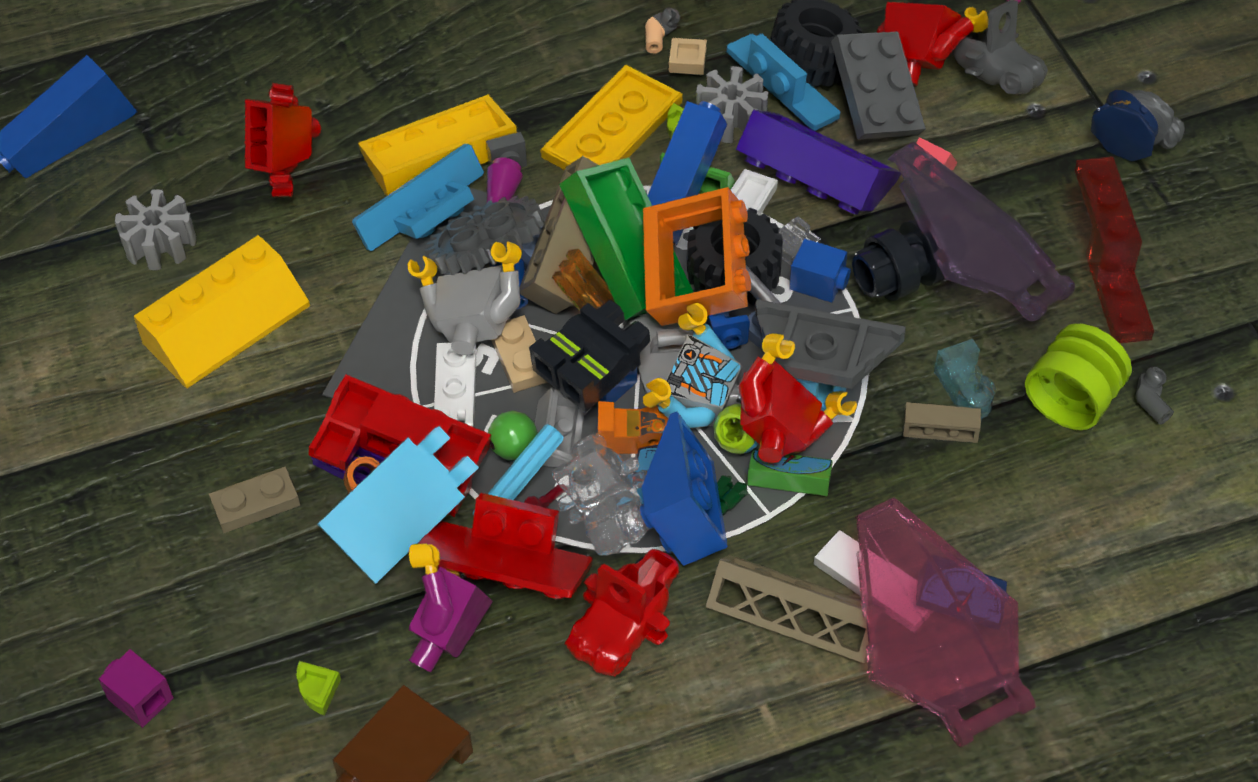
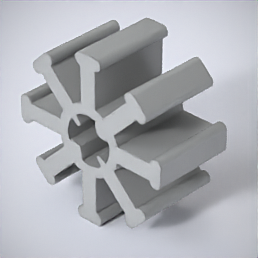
M732 66L730 68L729 82L724 81L718 75L717 70H713L707 73V87H703L701 84L697 85L696 104L699 105L700 101H705L717 106L727 123L721 139L723 143H733L734 128L738 127L744 132L753 109L766 112L768 109V92H763V79L758 74H754L753 78L742 83V67Z
M151 190V206L145 207L138 201L137 196L134 195L126 200L130 215L116 214L115 224L128 261L135 265L140 258L145 256L149 270H160L162 268L160 263L161 253L167 252L174 258L175 264H179L186 259L183 244L195 246L197 237L185 200L180 195H176L175 199L167 204L163 190Z

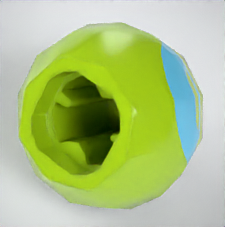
M733 404L724 408L717 415L713 424L714 438L724 450L741 455L752 451L758 443L741 427V404Z

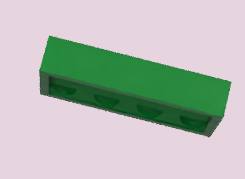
M628 157L576 171L559 185L615 303L624 312L625 321L645 314L647 311L643 208L650 207L652 204L635 168ZM674 252L676 297L693 293L694 291Z

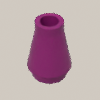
M501 157L496 158L487 168V202L492 200L494 203L502 197H506L508 201L514 196L523 178L521 166L518 162Z

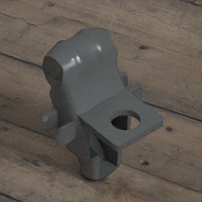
M1009 0L990 10L988 28L978 33L971 32L957 45L952 53L957 63L966 69L964 73L974 75L989 85L1000 84L1007 94L1024 95L1042 84L1047 75L1048 68L1040 57L1028 53L1016 42V38L1019 36L1016 33L1018 1ZM1006 13V22L1001 30L999 29V22L1002 15Z

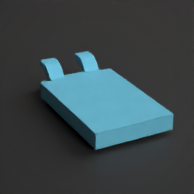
M440 426L435 427L417 446L409 438H406L317 523L375 584L409 552L411 545L417 544L465 498L457 487L479 468L466 456L462 457L448 471L433 455L450 439Z

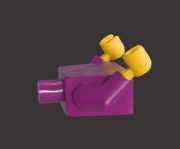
M413 544L409 548L410 564L413 568H425L426 575L422 577L426 594L409 626V630L421 638L409 661L431 673L443 651L455 658L460 655L493 601L477 586L462 579L458 571L442 567L437 569L440 553L434 545Z

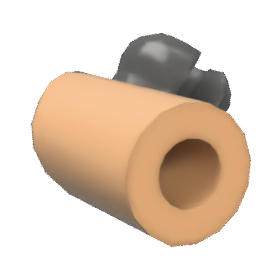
M666 8L663 12L654 15L647 21L645 37L646 50L649 53L656 54L662 51L663 37L672 32L680 21V15L677 10Z

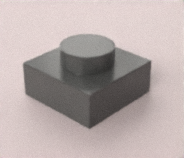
M521 131L486 141L489 166L496 158L501 157L512 159L518 162L521 167L527 166L525 140Z

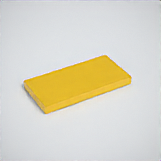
M625 65L541 148V158L563 170L582 156L598 165L628 158L668 118V111L673 103L680 105L683 102V94Z

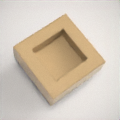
M672 38L669 73L704 75L707 40Z

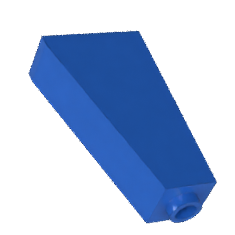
M86 55L0 131V163L9 173L16 168L26 179L131 118L137 111L109 76Z

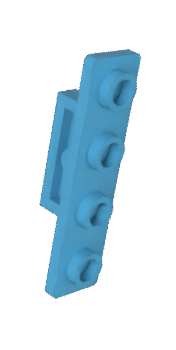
M749 34L727 45L726 52L753 77L754 74H758L763 79V86L810 129L816 131L840 118V111L814 87L806 83L807 73L763 34L758 36Z
M466 143L355 217L352 223L365 248L373 251L399 232L415 239L426 237L435 231V226L463 212L464 206L474 200L467 186L484 174L472 146Z

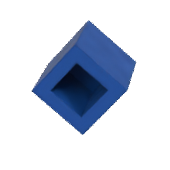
M804 238L791 265L790 290L833 303L838 290H845L850 278L851 269L846 267L847 251Z

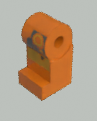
M598 401V454H638L639 448L658 445L669 418L661 413L657 406L642 409L614 408V402Z

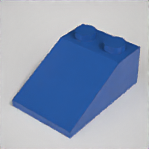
M676 411L669 416L642 484L644 505L640 506V513L646 526L649 529L655 528L659 533L661 543L666 552L669 554L673 552L682 565L685 566L727 548L728 544L714 461L679 412Z

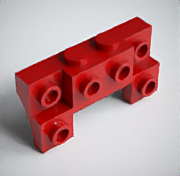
M346 374L334 392L326 416L309 446V456L345 471L359 447L386 458L406 438H409L417 446L435 427L440 426L450 439L433 455L449 471L462 457L466 456L479 467L490 448L491 434L448 417L440 410L426 408L412 402L403 395L390 393ZM476 471L457 487L465 498L472 487ZM465 498L448 514L455 517Z

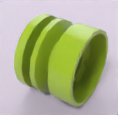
M1083 323L1069 324L1060 330L1055 341L1048 346L1046 354L1039 358L1027 374L1025 380L1026 393L1034 407L1051 421L1073 430H1088L1098 423L1109 408L1111 400L1119 394L1120 389L1129 380L1132 373L1131 360L1123 346L1108 333Z

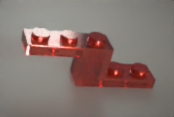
M1114 157L1077 160L1075 173L1093 226L1086 258L1111 336L1119 343L1152 340L1154 328L1135 274L1142 239Z

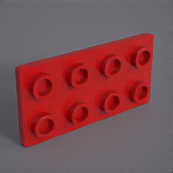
M480 493L476 498L472 528L440 521L418 543L431 544L439 550L440 561L437 569L442 567L462 572L466 577L472 579L487 578L503 582L505 586L513 589L528 588L540 591L547 597L555 599L571 598L590 570L593 560L590 556L554 548L559 511L485 493Z

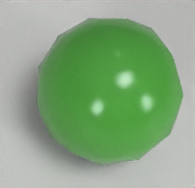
M517 411L501 413L493 419L488 429V433L491 434V450L500 458L515 461L538 434L534 421L525 413Z

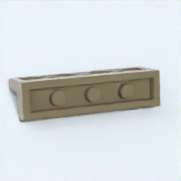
M727 555L719 560L705 606L861 663L867 661L876 629L881 626L886 611L885 608L732 555ZM724 580L740 584L747 600L736 606L720 601L719 597ZM750 588L761 591L762 593L754 596ZM767 595L778 597L787 614L775 620L765 617L757 600ZM790 602L798 604L801 607L793 610ZM750 604L753 612L742 608ZM807 609L818 611L827 628L814 634L804 631L796 615ZM829 616L838 618L841 621L833 624ZM789 618L793 626L782 623V621ZM847 623L866 628L860 650L844 645L836 629ZM830 633L833 640L821 636Z

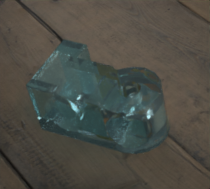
M970 339L938 350L934 372L954 405L958 407L981 408V419L987 417L991 412L996 388L990 378L982 375L977 365L980 349L975 341Z

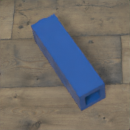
M700 101L699 105L686 102L647 195L652 206L699 194L727 127V123L717 106L705 101ZM684 229L673 231V244H678Z

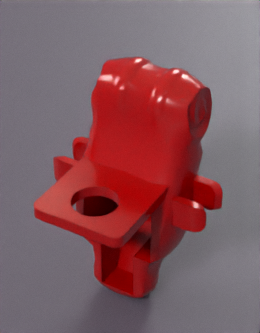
M651 549L636 564H626L617 571L606 564H602L598 568V574H591L584 581L588 589L583 594L584 599L591 606L586 610L584 616L575 622L569 637L565 641L566 647L574 658L589 664L599 674L617 676L628 665L633 652L640 648L645 639L656 645L663 643L668 637L665 629L670 624L669 619L663 614L669 603L670 585L679 574L678 562L665 552Z

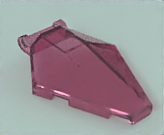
M893 497L855 517L859 541L857 562L863 617H866L868 645L866 646L869 680L913 703H918L940 716L952 739L959 747L973 742L976 734L1018 712L1025 714L1036 707L1035 700L1029 689L1023 685L1019 678L1018 602L896 498ZM1004 686L1009 696L1008 698L967 720L962 719L958 709Z

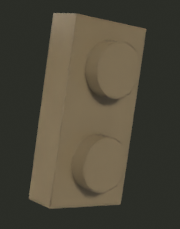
M286 466L209 493L223 534L300 506L298 495Z

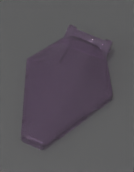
M914 141L895 151L889 157L891 162H896L904 178L899 188L922 233L931 232L939 248L933 255L946 280L972 289L978 288L986 294L992 291L1010 301L1023 317L1029 321L1040 319L1045 315L1049 306L1058 300H1065L1074 293L1075 283L1069 276L1059 275L1055 270L1056 265L1023 222ZM1039 282L1047 289L1038 296H1031L1027 291Z

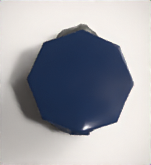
M1114 90L1110 92L1106 104L1094 111L1091 121V132L1102 143L1106 151L1129 161L1152 156L1155 144H1159L1164 149H1172L1180 142L1185 130L1184 123L1177 117H1174L1173 109L1158 95L1143 90L1130 92Z

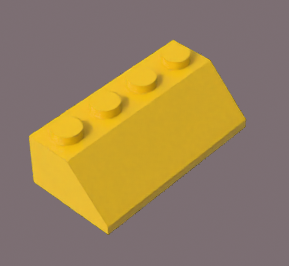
M257 235L135 314L134 319L143 345L188 389L310 307V303L283 258Z

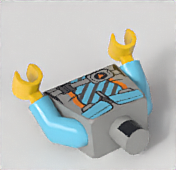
M694 303L687 306V311L691 316L685 313L679 316L678 319L680 328L687 331L693 329V336L687 335L666 381L662 378H656L647 383L646 387L651 392L643 396V404L646 407L653 408L657 406L659 411L667 418H669L670 414L678 411L689 428L713 426L717 415L724 408L733 404H741L738 383L742 365L728 351L708 324H704L707 320V311L704 306Z

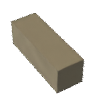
M906 402L903 437L978 443L981 426V408Z

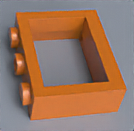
M728 187L643 208L646 311L661 326L678 323L679 316L685 313L691 316L687 311V306L694 303L703 305L707 311V316L748 307L747 292L751 290V279L746 269L745 257L749 256L750 250L748 240L744 235V223L748 220V213L743 200H739ZM722 220L725 285L675 297L673 231Z

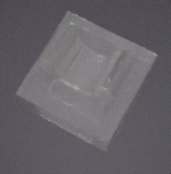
M799 216L792 219L779 230V234L782 235L783 239L782 260L790 266L804 238L821 243V238L811 232L810 225Z

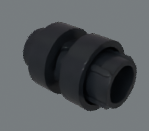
M923 214L902 223L899 232L895 229H887L868 237L865 240L864 249L857 251L853 257V273L860 289L868 297L881 298L884 296L888 300L895 301L916 292L919 289L920 283L930 286L951 277L955 272L956 265L962 263L966 256V241L960 227L951 218H935L930 214Z

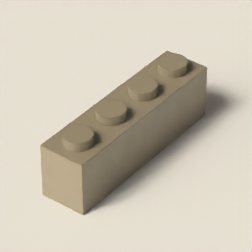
M582 156L565 168L560 183L576 171L595 167L598 164ZM560 185L520 285V295L554 314L569 306L573 307L578 302L583 292V287L580 286L583 276L590 270L594 262L591 250Z

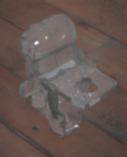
M592 433L583 437L571 448L573 459L552 471L553 479L567 493L559 499L558 509L565 512L575 506L576 508L568 514L569 523L577 524L583 520L586 526V535L599 556L617 554L627 545L640 541L649 530L640 513L642 500L637 490L642 487L648 471L641 470L632 476V473L639 468L637 458L632 457L624 461L617 452L608 448L605 438L598 433Z

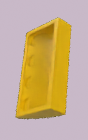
M488 94L364 140L358 144L373 176L385 195L388 196L465 143L472 146L480 165L488 162L486 141L517 133L516 125Z

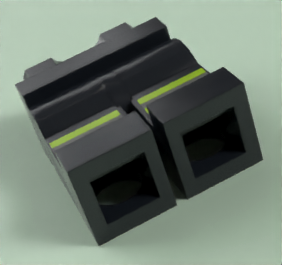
M611 299L597 309L587 303L580 309V314L571 317L562 329L547 341L540 338L529 347L533 371L557 390L560 388L561 393L586 413L625 378L630 370L633 372L641 365L640 352L650 343L649 329L639 321H634L625 330L620 328L619 325L625 321L624 312Z

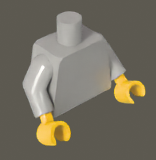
M508 241L507 253L504 244L495 242L492 245L491 256L495 261L501 262L502 265L483 268L479 271L472 270L466 274L461 272L454 275L438 276L437 283H434L432 279L437 272V265L432 259L423 256L425 267L422 272H420V267L416 261L409 260V273L421 279L423 287L419 288L425 311L435 330L443 333L449 343H452L451 348L454 352L460 355H470L474 352L476 342L499 337L507 319L519 307L518 270H514V265L521 259L522 252L517 244Z

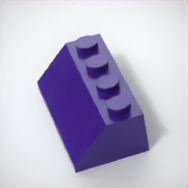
M754 109L736 150L747 155L745 158L746 162L765 169L766 165L777 170L776 176L793 184L799 180L808 185L806 191L823 199H827L828 195L840 200L838 207L857 215L859 211H873L902 173L779 113Z

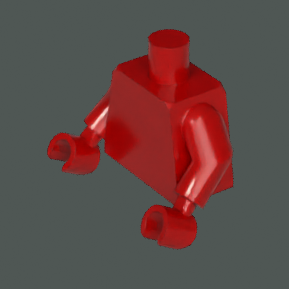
M272 83L268 91L270 101L245 99V168L268 172L269 182L273 187L272 197H292L293 178L290 174L298 166L299 162L310 158L312 154V138L319 136L321 127L319 121L312 117L310 107L299 105L292 85Z

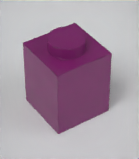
M131 649L120 659L112 661L98 678L107 699L141 728L174 699L166 678Z

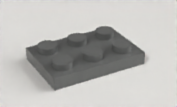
M898 32L840 34L831 40L858 140L913 136L921 134L926 129Z

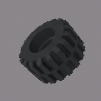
M791 0V3L786 2L779 9L770 41L807 73L806 83H809L811 86H832L833 83L839 84L842 80L831 40L836 35L863 33L859 26V21L852 17L849 11L840 8L835 3H829L826 0Z
M749 208L747 210L748 220L744 223V235L748 240L750 250L749 256L745 257L746 265L772 292V288L777 287L779 276H781L782 235L779 234V227L776 223H770L769 216L766 214L758 215L756 209ZM722 220L694 226L693 230L689 231L687 271L690 284H694L696 292L725 285ZM748 291V302L751 305L756 304L757 299Z

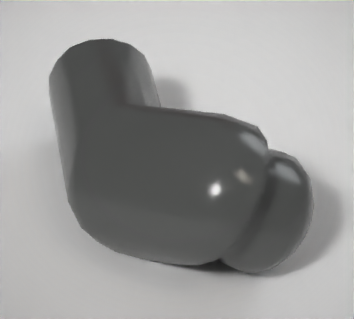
M1150 367L1146 373L1140 375L1135 397L1139 405L1161 425L1172 417L1174 411L1161 398L1162 385L1167 379L1165 372L1158 367Z

